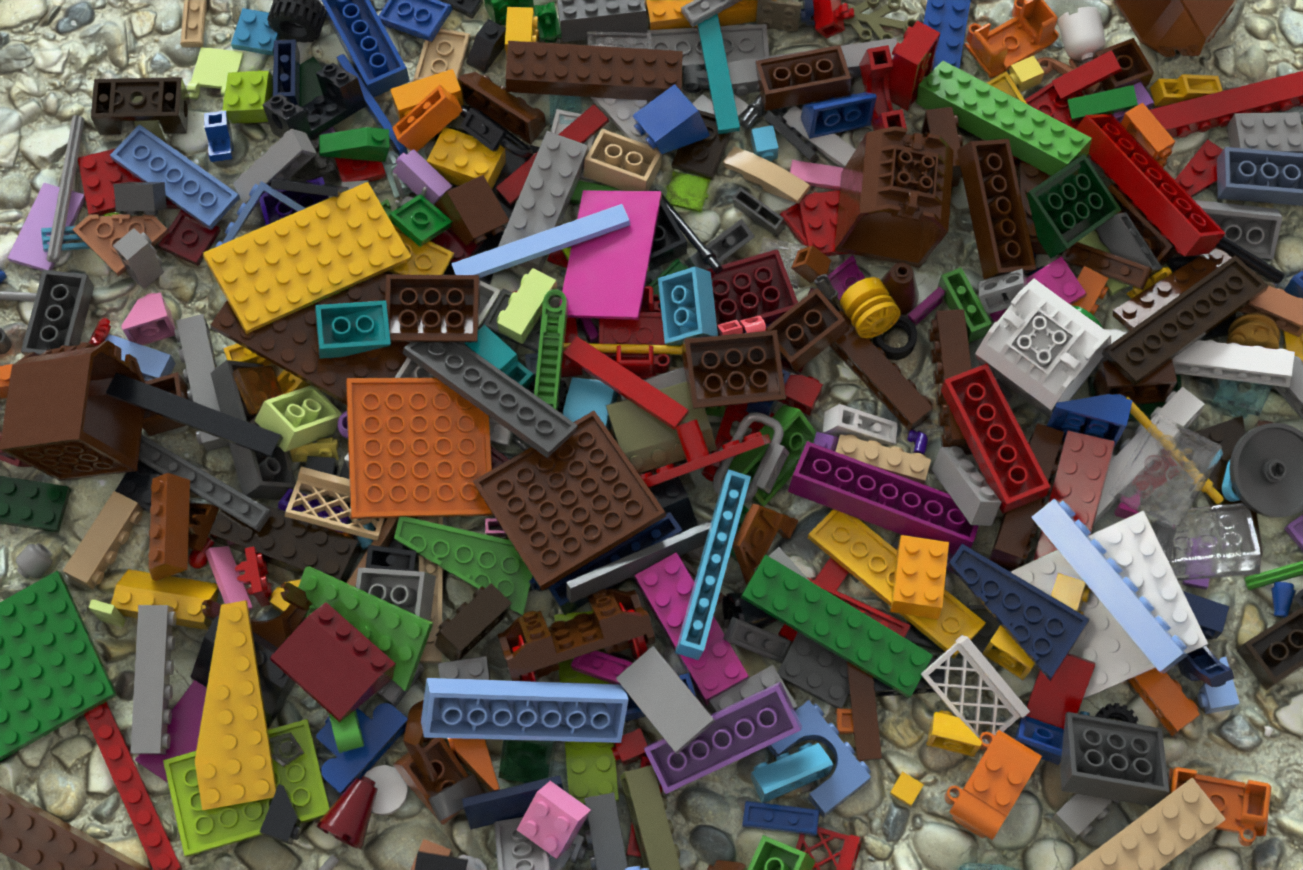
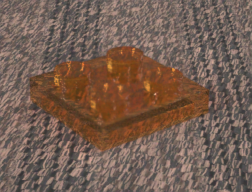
M272 366L239 368L232 373L249 414L259 413L265 400L284 394Z

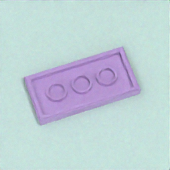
M43 183L8 256L10 262L43 271V269H53L55 263L48 262V252L43 251L41 228H51L53 226L60 187ZM71 192L65 227L74 225L86 200L84 194Z

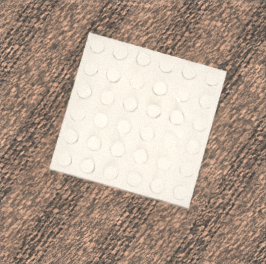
M1144 511L1089 535L1091 540L1095 538L1106 549L1107 552L1104 556L1107 559L1111 557L1121 567L1123 571L1120 575L1123 578L1127 576L1137 586L1139 590L1135 593L1139 597L1143 596L1155 608L1152 613L1156 617L1159 615L1171 627L1168 630L1171 636L1176 635L1187 646L1184 650L1186 654L1209 645ZM1059 550L1011 571L1014 575L1050 596L1058 573L1083 580ZM1091 590L1088 602H1083L1081 608L1084 616L1090 619L1089 623L1069 652V654L1095 662V667L1083 699L1156 668Z

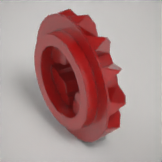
M103 318L99 321L88 343L97 347L105 341L111 329L109 325L110 320Z

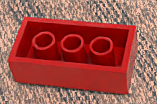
M918 20L913 27L909 26L907 28L902 43L898 42L892 51V55H894L892 58L893 68L889 73L888 85L891 102L906 111L910 109L917 99L918 85L932 71L940 32Z

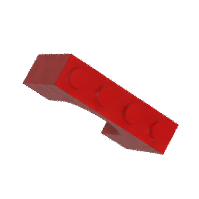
M889 45L869 48L866 50L859 66L865 92L874 93L877 97L871 120L873 131L894 126L907 128L903 109L894 111L890 99L888 78L893 68Z

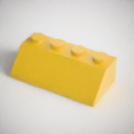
M128 569L116 584L111 605H114L124 617L138 619V605H168L173 607V611L176 612V625L208 630L212 620L204 616L202 609H205L206 606L202 605V602L210 599L217 603L220 590L216 583L173 576L154 581L149 572Z

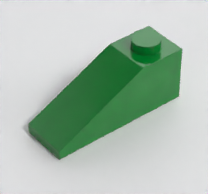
M364 127L319 135V156L376 162L386 161L389 151V129Z

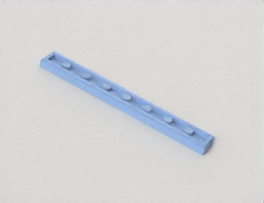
M620 204L451 264L455 275H479V278L627 227L630 225V220L623 205Z

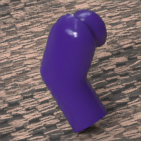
M910 430L907 440L914 442L915 448L913 453L925 455L928 444L927 435L920 430L918 432Z

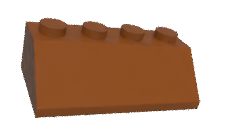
M170 473L153 478L151 485L150 547L148 558L149 572L154 581L180 573L188 568L190 480Z

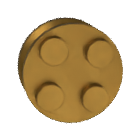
M1247 313L1239 316L1231 323L1226 344L1237 343L1242 346H1262L1267 349L1277 350L1279 349L1280 330L1270 317L1260 313Z

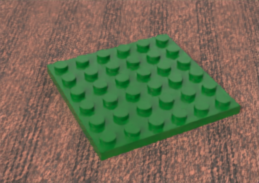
M55 571L0 602L1 761L117 696L64 578L59 571Z

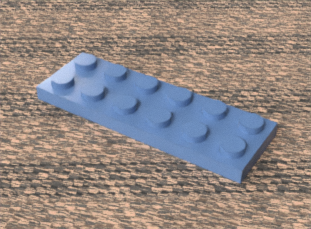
M140 124L110 154L113 161L141 181L165 182L166 198L210 230L240 199L238 193Z

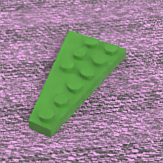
M399 517L394 540L412 551H416L417 554L477 590L481 586L486 588L492 583L512 603L509 609L523 616L532 574L510 540L410 517Z

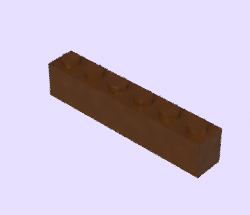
M842 310L839 311L845 319L849 331L833 342L830 347L908 431L914 430L931 416L933 410L931 401L917 391L915 384L901 374L900 368L886 358L885 352L880 347H876L870 338L860 337L855 327L851 324V320Z

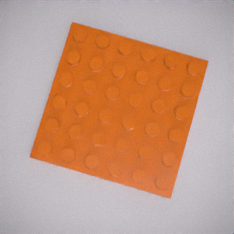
M437 378L346 379L351 519L493 516V513L473 483L474 480L492 470L489 416Z

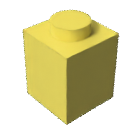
M1033 55L1011 65L1008 74L1019 92H1023L1041 84L1044 71Z

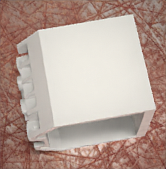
M1033 279L1018 292L1002 317L989 329L975 355L980 366L987 363L996 379H999L1005 386L1050 418L1056 403L1070 401L1104 358L1102 355L1103 349L1111 344V334L1036 279Z

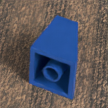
M675 84L632 115L636 122L634 125L636 131L640 136L645 135L647 137L645 140L651 149L656 148L661 154L710 136L697 108Z

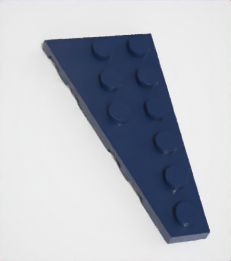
M962 544L949 562V567L1051 681L1090 619Z

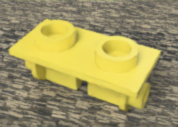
M333 437L317 440V443L311 442L290 450L292 462H307V456L330 457L339 460L337 452L338 439Z

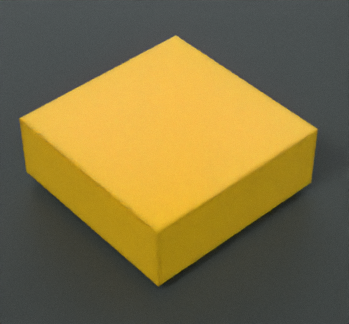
M902 771L889 794L911 807L924 784Z

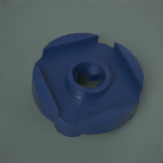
M798 0L799 2L803 1V9H800L801 23H805L806 27L814 26L815 21H810V17L814 15L813 0Z

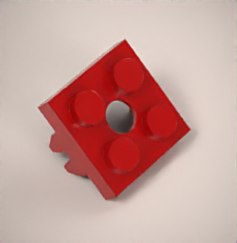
M254 546L245 548L247 561L241 562L235 567L236 572H245V574L238 576L237 581L251 585V587L246 589L247 594L255 596L261 607L271 605L270 597L273 590L271 583H268L266 577L269 574L267 561H264L262 553L258 554Z

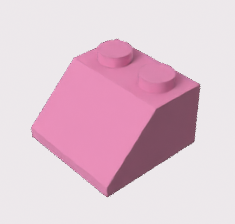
M161 292L150 293L138 299L121 325L128 340L140 345L175 336L174 330L176 329L171 311Z

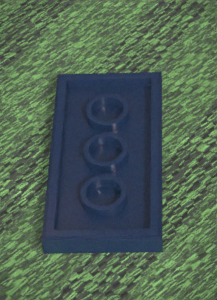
M558 775L463 798V807L470 829L492 825L496 821L524 817L537 791L549 781L563 789L561 776Z

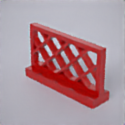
M818 827L817 833L821 842L808 848L805 842L806 835L800 834L796 849L801 851L804 844L806 850L803 852L809 854L814 859L811 852L824 845L830 857L819 863L815 862L812 870H820L819 867L830 861H833L837 868L836 870L855 869L862 845L860 837L851 834L848 836ZM834 839L844 841L842 850L832 855L826 843ZM840 856L839 862L837 864L835 859Z

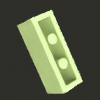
M534 268L531 269L529 274H525L520 282V288L517 293L513 292L510 296L508 307L505 311L502 310L497 317L496 322L499 332L523 344L542 315L545 294L550 290L557 289L556 280Z

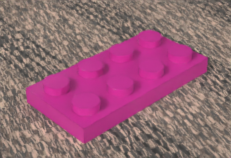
M1062 256L1026 278L1027 283L1036 279L1070 305L1086 296L1085 290ZM1007 309L989 314L994 323L998 322Z

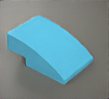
M572 377L562 415L575 422L588 413L595 411L610 432L611 423L606 405L615 403L619 394L599 380Z

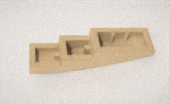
M735 146L723 160L725 168L741 173L745 180L761 185L765 192L798 204L811 188L808 183L778 165Z

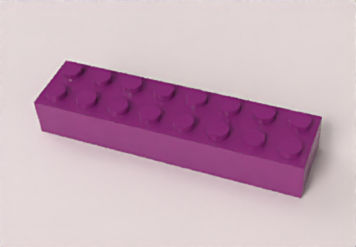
M808 441L803 449L788 492L904 536L949 542L948 552L954 555L962 544L971 549L979 525H971L949 494Z

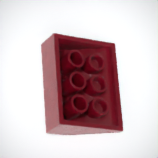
M778 249L721 265L723 270L718 274L712 268L707 269V271L711 272L717 325L737 320L741 325V320L761 316L765 324L772 323L798 303Z
M327 602L308 615L270 657V660L338 722L345 719L393 679L396 664Z

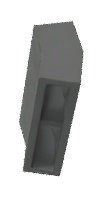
M741 187L732 197L734 207L774 236L778 237L785 229L786 221L783 217ZM742 200L745 201L747 204H749L751 207H753V208L756 209V210H755V211L752 210L750 207H748L746 204H744V203L741 202V201H742ZM763 214L765 217H767L768 219H770V220H771L772 222H774L776 225H773L772 223H770L768 220H766V219H765L764 217H762L761 215Z

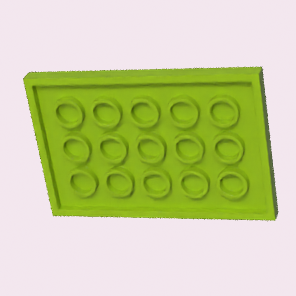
M304 719L268 730L276 786L278 787L280 784L288 790L301 823L323 817L330 809V804L309 720ZM196 751L163 760L185 857L263 835L260 830L273 798L202 810L195 767Z

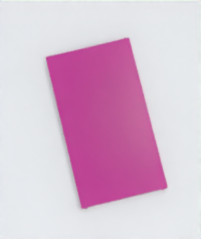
M583 190L577 219L622 204L630 220V225L571 246L562 290L568 300L567 318L639 320L662 197L661 191Z

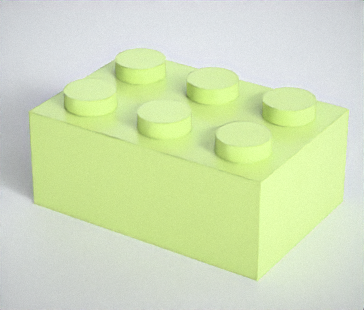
M310 385L265 400L255 422L264 429L282 435L283 439L279 447L284 452L333 435L342 413L318 388Z

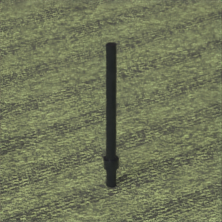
M662 194L661 198L675 222L700 253L701 260L706 265H709L716 274L720 273L723 267L716 260V255L711 249L706 248Z

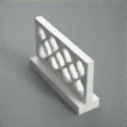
M964 635L955 640L956 643L921 673L922 677L952 713L959 717L978 738L980 737L978 735L979 724L991 725L990 733L996 735L998 730L1004 732L1018 718H1023L1030 712L973 642ZM958 650L963 656L962 667L949 666L950 656ZM935 669H945L944 683L934 682L929 675ZM949 670H962L961 684L948 683ZM966 671H975L978 674L977 685H965ZM938 686H943V692ZM948 687L960 688L959 701H950L947 698ZM965 688L977 689L976 703L964 702ZM982 689L993 692V704L980 703ZM963 705L976 706L975 720H968L962 716ZM980 707H992L991 721L979 720ZM997 708H1006L1011 716L1005 722H996ZM969 723H974V729ZM986 739L982 740L985 744H989Z

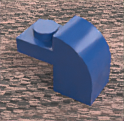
M226 110L204 113V128L208 138L210 162L232 159L234 145Z

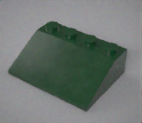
M1085 154L1026 193L1038 241L1050 259L1070 248L1121 211V208Z

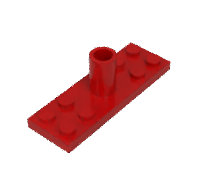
M696 419L675 427L688 463L677 467L673 463L656 469V475H653L651 471L640 476L649 488L769 444L771 440L769 434L762 435L760 431L745 436V442L740 443L739 439L723 444V450L710 454Z

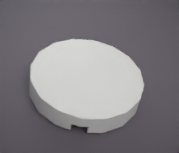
M387 765L376 766L366 772L364 776L376 782L374 787L378 789L372 810L373 814L381 816L390 815L404 805L409 792L408 785L395 767Z

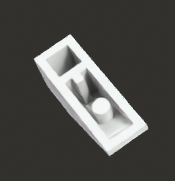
M839 404L824 412L823 433L840 437V434H851L863 441L868 442L872 440L880 444L895 445L897 422Z

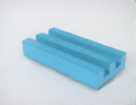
M75 226L65 227L64 234L75 233L72 230ZM52 227L41 228L44 252H48L49 245L47 242H50L51 236L46 235H51ZM77 234L64 235L63 241L82 240ZM85 242L62 244L61 251L89 249L90 247Z

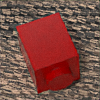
M641 728L622 735L621 743H614V747L611 748L615 761L620 760L623 767L641 760L642 756L648 757L644 750L647 743Z

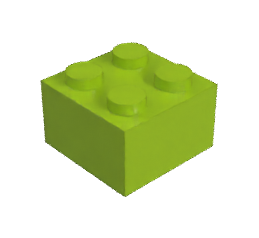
M269 71L228 72L222 111L226 110L228 119L232 124L268 122L262 104L273 97L272 74Z

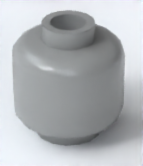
M40 543L36 545L28 544L16 558V564L19 567L17 569L18 573L27 579L29 577L40 578L52 565V553Z

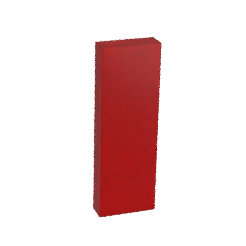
M1111 50L1052 80V83L1061 101H1064L1121 72L1122 69Z

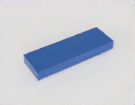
M745 801L742 826L745 828L817 836L820 811L817 809Z

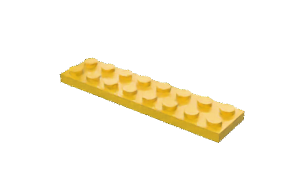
M833 509L808 534V539L891 607L897 550L858 518ZM945 589L939 619L900 614L945 652L956 643L955 640L961 635L972 640L986 624L985 621ZM958 650L951 655L953 659L959 654Z

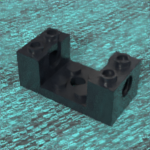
M331 63L316 72L322 95L315 97L302 107L294 105L281 94L271 97L269 101L262 105L272 133L282 138L285 132L294 129L305 132L309 140L363 109L366 107L358 77L335 63Z

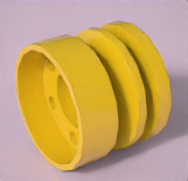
M876 277L865 278L856 282L843 293L840 299L841 308L851 320V324L855 327L858 335L862 338H872L883 334L900 317V309L892 297L889 296V292L883 282Z

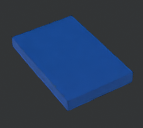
M388 0L380 12L379 18L385 26L432 42L453 9L450 4L438 0Z

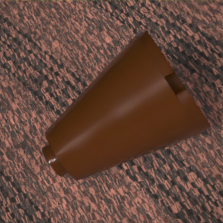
M897 263L882 277L881 281L888 290L889 296L892 297L900 309V315L904 316L910 313L917 305L919 291L912 267L907 263Z

